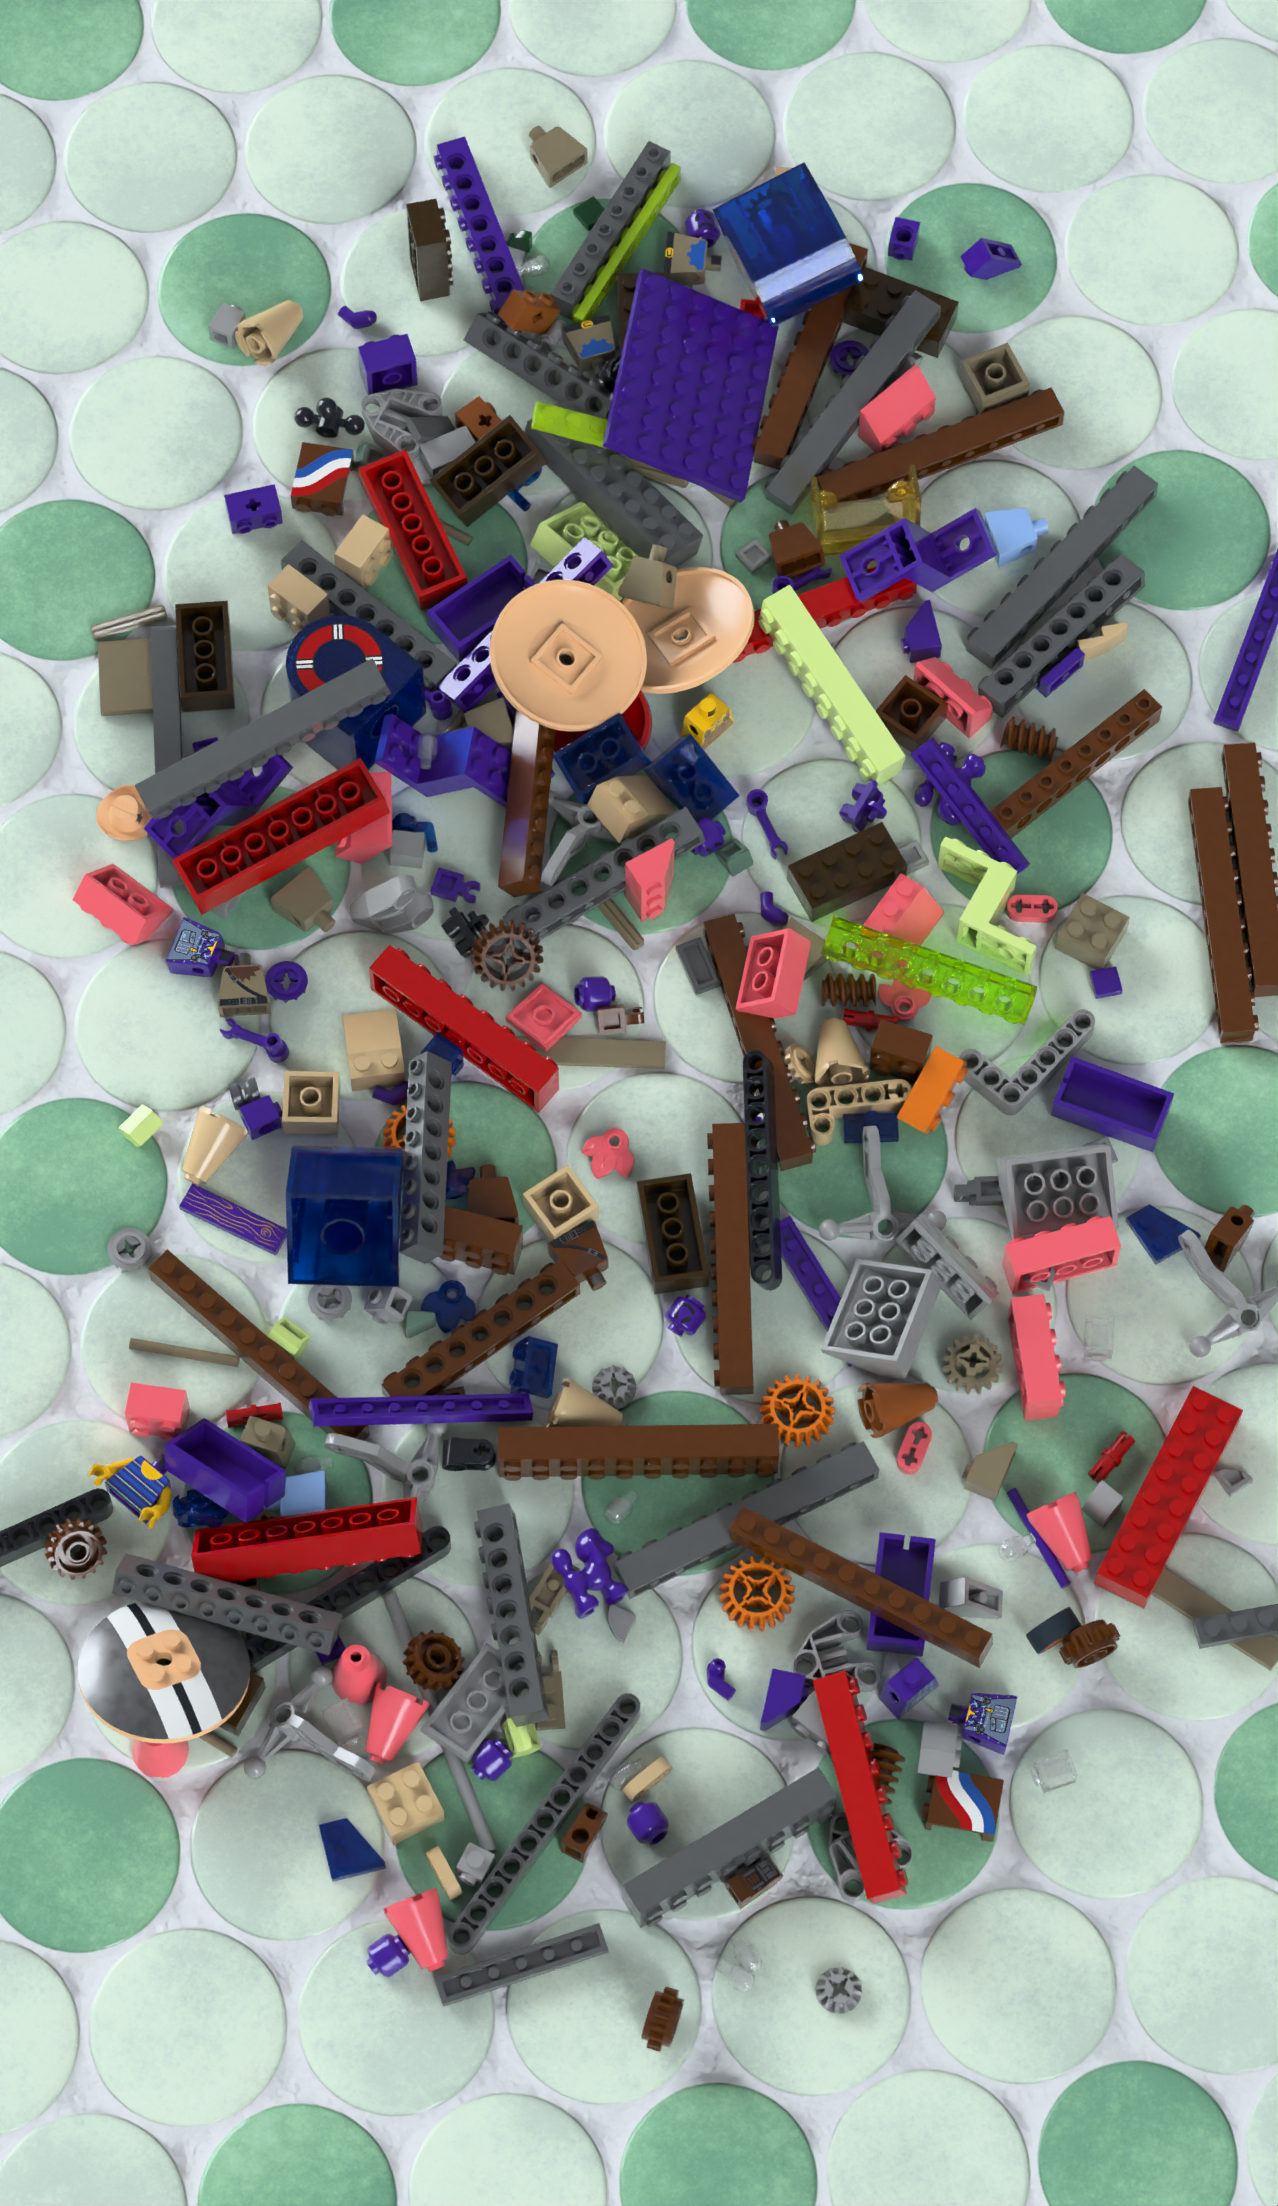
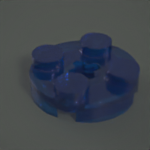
M195 1489L188 1490L187 1496L180 1498V1494L177 1495L172 1503L173 1516L178 1520V1525L183 1528L193 1525H206L216 1528L223 1524L222 1519L229 1514V1511Z

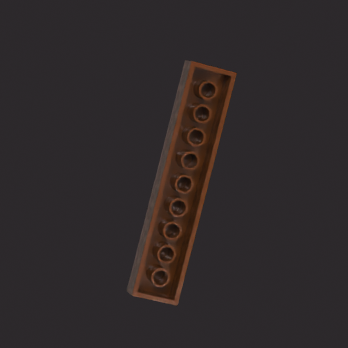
M779 1424L498 1428L499 1477H504L505 1480L509 1481L520 1480L521 1477H532L534 1480H547L549 1477L573 1480L577 1476H588L590 1479L599 1480L605 1478V1476L630 1479L633 1476L644 1475L648 1479H657L661 1475H672L674 1478L681 1479L687 1478L689 1475L714 1478L717 1474H728L729 1477L740 1478L745 1476V1474H756L758 1477H770L773 1474H778Z

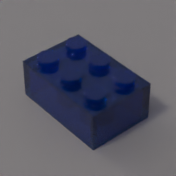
M620 712L552 755L576 797L583 804H588L597 785L616 776H632L652 763L629 722Z

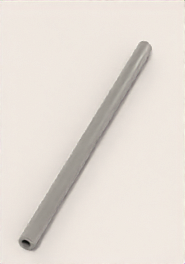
M390 1593L384 1596L383 1600L404 1651L408 1647V1643L413 1638L397 1594ZM417 1684L423 1701L430 1702L427 1709L430 1717L440 1703L433 1689L424 1690L423 1687ZM441 1746L481 1848L494 1853L497 1851L496 1845L462 1759Z

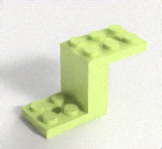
M945 836L940 845L938 868L977 886L974 895L959 919L956 942L1023 975L1029 976L1033 969L1037 946L1033 945L1029 939L1017 937L1009 933L1003 926L996 925L1007 906L1008 900L1014 894L1017 871L1006 862H998L991 859L983 851H975L966 847L962 841Z

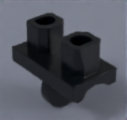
M454 907L448 911L451 917L442 925V928L452 939L461 932L464 934L465 938L458 942L455 947L461 956L467 958L473 955L471 954V948L477 947L474 944V939L479 937L476 932L480 933L481 929L487 931L485 926L489 923V919L485 914L477 916L475 911H471L468 914L471 920L469 922L464 913L459 912Z

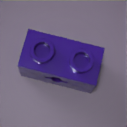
M275 484L224 495L232 534H245L259 528H273L283 523Z

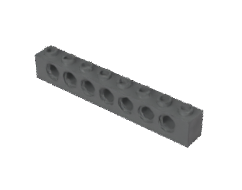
M650 141L647 142L550 293V296L555 300L554 303L561 310L559 312L560 315L573 320L572 312L577 304L581 305L585 299L584 294L590 284L594 285L600 267L602 265L606 266L611 250L614 246H619L625 228L631 227L638 208L644 207L649 191L655 189L658 185V178L663 170L667 171L671 165V151Z
M490 311L488 313H477L463 339L465 342L557 402L565 399L580 413L608 420L613 391L610 393L603 388L604 384L600 381L585 377L583 370L574 365L568 366L562 362L563 358L552 351L548 353L542 349L543 345L537 340L527 339L521 335L522 331L512 330L509 326L500 322L502 318ZM496 331L500 336L498 344L494 341ZM516 345L520 348V355L518 357L514 353ZM536 358L541 362L539 370L535 368ZM557 371L561 374V382L559 384L555 380ZM577 385H580L582 388V395L580 397L576 394ZM598 398L603 402L601 411L596 406Z
M303 540L281 560L282 570L289 564L322 590L325 587H333L334 589L324 590L328 594L330 614L336 615L341 623L355 625L370 633L378 642L383 658L388 661L391 659L397 664L399 670L406 672L407 676L411 675L416 679L418 685L431 692L440 690L437 686L456 668L457 663ZM308 571L315 572V573L312 574V575H305V574H304V573H306V572H308ZM345 602H352V603H353V604L350 605V606H344V605H342V604H344ZM366 617L372 618L371 621H363L362 619ZM383 633H391V634H392V635L389 636V637H383V636H381ZM404 648L411 649L409 652H401L400 650ZM422 664H430V665H431V666L428 667V668H422V667H420V665H422Z
M1122 554L1116 560L1110 561L1105 566L1104 571L1097 577L1091 578L1079 594H1074L1066 606L1061 610L1055 611L1051 619L1044 626L1038 627L1028 641L1021 643L1008 659H1004L999 663L997 669L991 675L985 676L980 681L978 695L985 696L993 707L992 711L1003 718L1040 684L1041 678L1077 648L1078 640L1088 639L1145 586V572Z
M687 807L682 810H675L664 821L658 824H651L642 834L623 841L617 849L602 853L598 860L590 865H582L570 877L557 880L545 892H537L523 905H516L510 908L506 915L503 916L506 926H509V921L513 919L515 927L523 922L525 923V930L532 928L534 930L533 936H539L540 940L624 891L625 867L619 866L622 861L632 860L643 854L644 852L642 851L647 846L656 847L668 841L669 839L665 837L672 832L678 834L673 839L675 842L674 860L705 842L703 832ZM600 874H609L606 880H597ZM577 888H586L584 893L574 894V891ZM555 901L563 902V904L558 908L551 907L552 903ZM531 915H540V918L537 921H528V918ZM515 939L520 949L525 950L528 948L522 941Z
M429 1051L409 1060L401 1231L399 1236V1253L424 1264L443 1255L452 1062Z
M509 1503L478 1510V1521L474 1522L477 1537L482 1540V1547H479L478 1551L482 1564L485 1563L487 1572L483 1573L485 1588L490 1590L491 1598H487V1606L490 1615L494 1614L495 1623L491 1624V1631L494 1640H498L499 1649L495 1650V1656L498 1666H502L503 1675L499 1676L502 1692L507 1694L508 1701L504 1702L507 1719L511 1718L516 1727L550 1720L516 1514ZM503 1535L499 1541L492 1542L495 1536ZM507 1560L504 1566L496 1567L500 1561ZM505 1586H511L508 1592L500 1593ZM516 1611L512 1618L505 1619L507 1613ZM520 1637L516 1644L509 1645L511 1639ZM524 1663L522 1669L513 1671L517 1664ZM529 1689L525 1696L517 1697L521 1690Z
M128 1553L125 1554L116 1569L112 1594L326 1655L330 1654L338 1638L342 1614Z

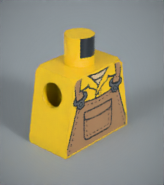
M713 693L708 694L686 714L680 739L700 755L734 724L731 710Z

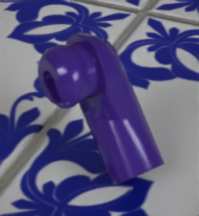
M345 305L338 312V316L354 329L372 326L377 321V315L372 310L354 313Z
M769 891L760 893L762 918L775 926L786 925L789 919L788 914L774 906L773 893Z
M403 1081L390 1090L377 1085L372 1098L397 1106L407 1100L408 1081Z
M715 1658L708 1664L706 1669L707 1684L712 1690L729 1701L735 1694L736 1689L725 1682V1662Z

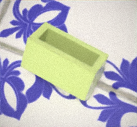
M142 1104L119 1129L124 1137L131 1141L135 1147H141L164 1122L151 1109Z
M285 1316L274 1324L273 1329L267 1335L295 1361L306 1349L311 1338L308 1333Z
M510 1718L506 1719L501 1725L508 1748L513 1753L511 1758L526 1756L542 1748L534 1723L516 1727Z

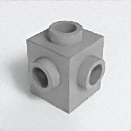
M387 1282L385 1285H373L368 1293L367 1302L363 1310L371 1314L372 1319L380 1324L404 1322L413 1297L393 1283Z

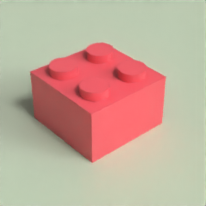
M131 1382L125 1409L129 1432H132L137 1437L147 1438L149 1435L160 1436L162 1440L171 1441L186 1430L190 1412L186 1390Z

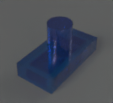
M868 1111L865 1114H843L844 1143H863L862 1135L865 1126H877L880 1142H898V1118H896L898 1113Z

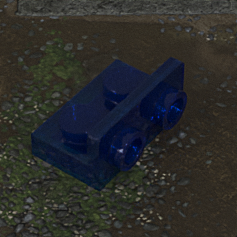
M527 1336L515 1344L512 1352L514 1367L509 1376L510 1394L524 1392L546 1399L552 1396L558 1344Z

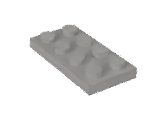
M488 1643L482 1648L421 1728L422 1733L466 1763L470 1761L479 1746L505 1715L504 1702L508 1701L506 1692H502L499 1676L503 1675L502 1666L499 1667L497 1664L496 1649ZM517 1664L513 1668V1671H518L522 1669V1666Z

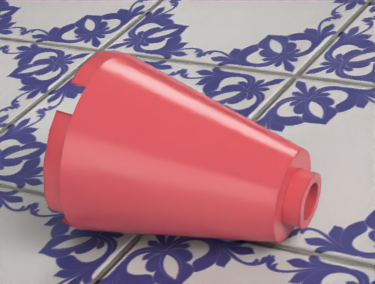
M1076 1492L1026 1514L1030 1524L1066 1570L1073 1569L1074 1573H1077L1089 1567L1088 1561L1092 1559L1080 1499Z
M352 1645L346 1648L332 1667L333 1680L331 1684L333 1689L347 1703L365 1705L373 1702L377 1682L384 1685L383 1690L385 1689L387 1669L384 1662L378 1655L361 1645Z
M377 1682L365 1751L370 1753L368 1759L385 1765L386 1760L393 1761L429 1708L430 1702L424 1700L422 1705H420V1699L416 1696L388 1685L383 1690L384 1685Z
M134 1739L132 1745V1756L137 1768L150 1777L168 1778L178 1773L186 1764L189 1753L188 1740L176 1743H150Z
M437 1887L383 1908L386 1917L421 1969L427 1967L428 1971L431 1972L445 1966L443 1960L448 1958V1951Z

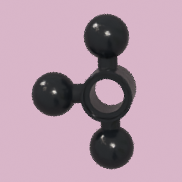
M322 398L318 401L316 410L319 415L314 414L308 407L299 408L294 415V420L300 427L306 428L313 423L317 424L315 428L316 433L325 438H336L340 427L345 428L350 435H359L365 427L364 420L359 415H350L346 419H342L343 410L331 398Z

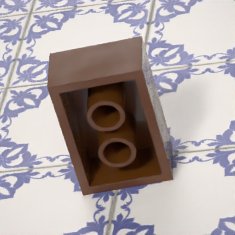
M445 1206L443 1255L439 1256V1258L449 1262L454 1260L462 1261L472 1268H489L499 1275H507V1273L515 1275L523 1248L522 1225Z

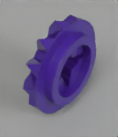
M854 340L838 343L830 353V364L834 369V373H840L843 378L847 375L851 376L856 370L855 365L862 355L866 356L869 350L867 347ZM848 353L854 359L853 366L849 365V362L846 361Z
M282 961L276 963L268 970L265 976L267 992L275 1000H283L285 1003L289 1000H297L306 991L308 984L306 971L295 962ZM286 973H288L290 982H294L289 984L287 990H285L282 983H279L284 981Z

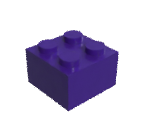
M408 334L392 335L388 339L377 342L370 341L362 346H358L360 374L367 395L395 388L406 389L418 385L416 357Z

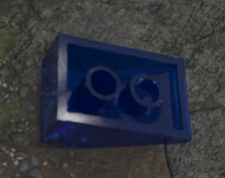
M691 734L681 736L643 769L657 788L679 810L687 807L696 822L705 817L715 818L740 796Z

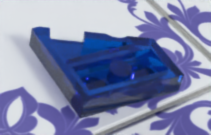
M1150 1204L1126 1217V1223L1155 1265L1183 1250L1178 1236L1185 1231L1191 1230L1199 1240L1201 1237L1197 1231Z
M347 1818L319 1825L332 1882L386 1869L385 1861Z

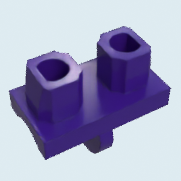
M870 779L867 785L856 783L851 794L853 799L857 801L856 804H843L839 811L842 820L850 823L854 832L859 833L863 831L868 822L872 823L875 818L884 819L887 814V810L883 807L885 799L877 788V781Z

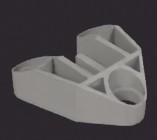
M395 388L364 397L361 408L363 418L374 442L390 455L402 451L408 445H415L414 450L407 452L411 461H413L420 454V443H416L412 434L406 432L408 430L406 421L410 417L439 416L442 412V400L436 393ZM368 404H375L380 409L376 412H369L366 406ZM430 404L438 405L434 410L425 409Z
M411 875L397 876L364 892L349 907L353 922L387 935L415 930L424 924L434 912L431 895H416L415 881Z
M852 1610L843 1611L812 1630L797 1653L792 1665V1672L801 1674L797 1670V1665L800 1662L808 1661L812 1664L813 1671L806 1675L805 1683L813 1687V1680L844 1670L852 1678L856 1677L860 1692H872L879 1686L881 1678L879 1669L869 1662L848 1663L823 1671V1669L848 1662L844 1646L820 1653L817 1652L841 1645V1643L854 1640L860 1636L863 1629V1620L858 1613ZM847 1619H853L857 1622L858 1629L855 1632H849L842 1627V1623ZM864 1671L872 1672L876 1677L875 1682L872 1684L863 1683L860 1680L861 1673Z
M840 1811L831 1819L828 1858L841 1897L848 1902H857L864 1896L865 1888L857 1862L844 1845V1843H847L856 1856L850 1830L840 1832L835 1828L837 1820L847 1819L846 1812ZM891 1830L893 1840L897 1841L900 1849L904 1850L908 1855L907 1861L900 1864V1868L905 1870L912 1862V1848L895 1830ZM849 1881H856L860 1885L861 1890L856 1895H849L845 1892V1884Z

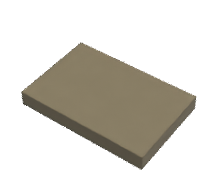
M150 638L98 642L101 716L153 713Z

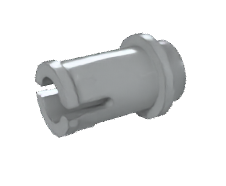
M560 319L554 320L547 333L541 335L540 343L543 345L542 349L550 352L558 348V343L563 337V327L568 326L564 321Z

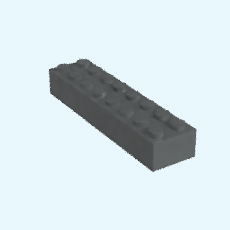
M565 399L554 405L578 412ZM532 419L527 421L524 433L548 461L546 465L639 557L649 559L652 544L668 548L664 563L675 567L697 555L703 534L620 453L600 446L531 429Z
M818 1767L623 1884L622 1900L640 1928L646 1924L648 1927H651L663 1919L662 1915L670 1910L676 1912L687 1905L686 1900L695 1895L701 1897L712 1889L711 1885L719 1880L722 1883L728 1881L737 1874L735 1871L744 1865L746 1868L755 1865L761 1860L760 1856L764 1853L778 1851L785 1845L784 1841L792 1836L795 1839L803 1836L810 1830L809 1826L817 1821L819 1824L828 1821L834 1815L837 1795Z

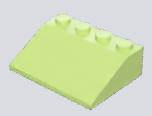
M583 501L539 524L530 547L539 553L541 557L555 567L585 537L601 549L614 565L594 586L608 592L618 601L625 598L618 595L633 558L638 555Z

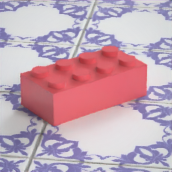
M1096 1216L1084 1224L1076 1225V1223H1071L1063 1226L1058 1231L1050 1232L1046 1230L1037 1233L1033 1238L1025 1240L1024 1238H1016L1005 1245L1002 1267L1011 1293L1015 1294L1038 1286L1024 1281L1026 1274L1030 1282H1047L1048 1277L1051 1275V1268L1049 1267H1054L1055 1276L1052 1283L1116 1266L1121 1244L1111 1216L1106 1218Z
M1044 1294L1011 1298L1007 1318L1024 1419L1027 1421L1058 1417L1059 1409L1063 1407V1398L1066 1397L1064 1381H1059V1371H1061L1059 1355H1054V1345H1057L1055 1329H1050V1319H1052L1050 1303H1045Z

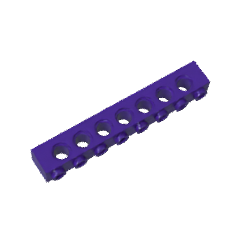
M464 136L437 144V155L434 156V162L437 170H442L444 176H441L445 191L449 190L451 193L449 200L452 210L458 211L460 216L457 217L461 232L465 231L468 237L465 238L469 253L473 252L475 255L473 262L477 274L482 273L483 279L481 283L484 293L490 294L492 299L489 301L491 311L498 315L513 289L525 291ZM507 291V292H509V293H507V294H502V293H500V292Z
M584 537L540 583L551 580H574L594 586L614 565L601 549ZM492 631L437 686L445 693L447 699L464 713L472 710L497 684L490 663L489 650Z

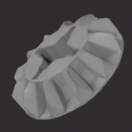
M127 1228L118 1231L111 1237L107 1251L109 1259L117 1268L129 1271L135 1268L140 1269L145 1262H148L152 1248L151 1242L145 1233L138 1229ZM125 1242L132 1248L137 1247L134 1250V1258L128 1253L123 1254L126 1251Z
M323 1279L317 1282L309 1292L308 1304L310 1310L320 1320L325 1319L332 1322L334 1319L343 1318L351 1308V1291L344 1282L338 1279ZM335 1291V1301L337 1303H331L326 1309V1302L322 1297L329 1298Z
M612 1365L605 1369L602 1368L594 1376L592 1392L613 1408L618 1409L628 1405L633 1400L636 1394V1382L633 1374H630L624 1367L620 1368ZM612 1378H615L618 1385H622V1387H618L616 1396H614L611 1388L606 1387L611 1385Z
M843 1967L829 1968L820 1975L816 1984V1997L824 2009L832 2013L841 2014L851 2011L858 2005L862 1996L861 1981L853 1971ZM846 1981L844 1991L847 1994H838L831 1999L834 1988L831 1985H840Z

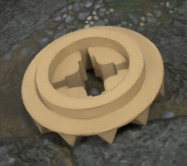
M798 1044L790 1045L785 1050L786 1057L784 1059L789 1066L788 1069L792 1072V1077H796L800 1084L809 1085L815 1081L816 1067L813 1057L802 1046Z

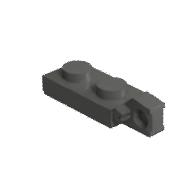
M998 1176L974 1177V1180L967 1181V1184L954 1186V1202H969V1205L973 1206L1004 1205Z

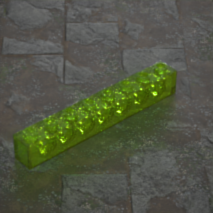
M836 916L832 918L821 950V954L831 961H842L851 964L857 970L874 972L883 979L900 981L906 987L926 990L932 996H943L952 999L958 1005L975 1007L984 1014L998 1015L1013 1024L1021 1023L1025 1025L1036 997L1037 986ZM854 943L858 948L850 949L846 944ZM880 952L883 957L876 958L871 953ZM902 960L907 962L909 965L906 967H902L897 964V961ZM928 969L933 971L934 975L928 976L922 971ZM955 978L960 983L951 984L948 982V979ZM981 987L986 992L977 993L973 988ZM1007 996L1011 1001L1003 1002L999 997Z

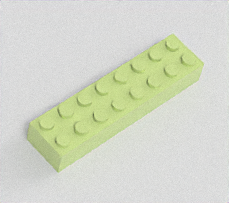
M788 585L764 599L759 616L760 620H758L761 629L765 634L769 633L774 640L773 646L779 655L783 654L785 656L790 672L801 680L804 693L807 697L814 699L817 704V712L830 723V730L837 740L841 739L846 747L845 753L852 762L855 761L859 766V773L866 783L870 779L877 781V786L899 774L906 757L793 588Z

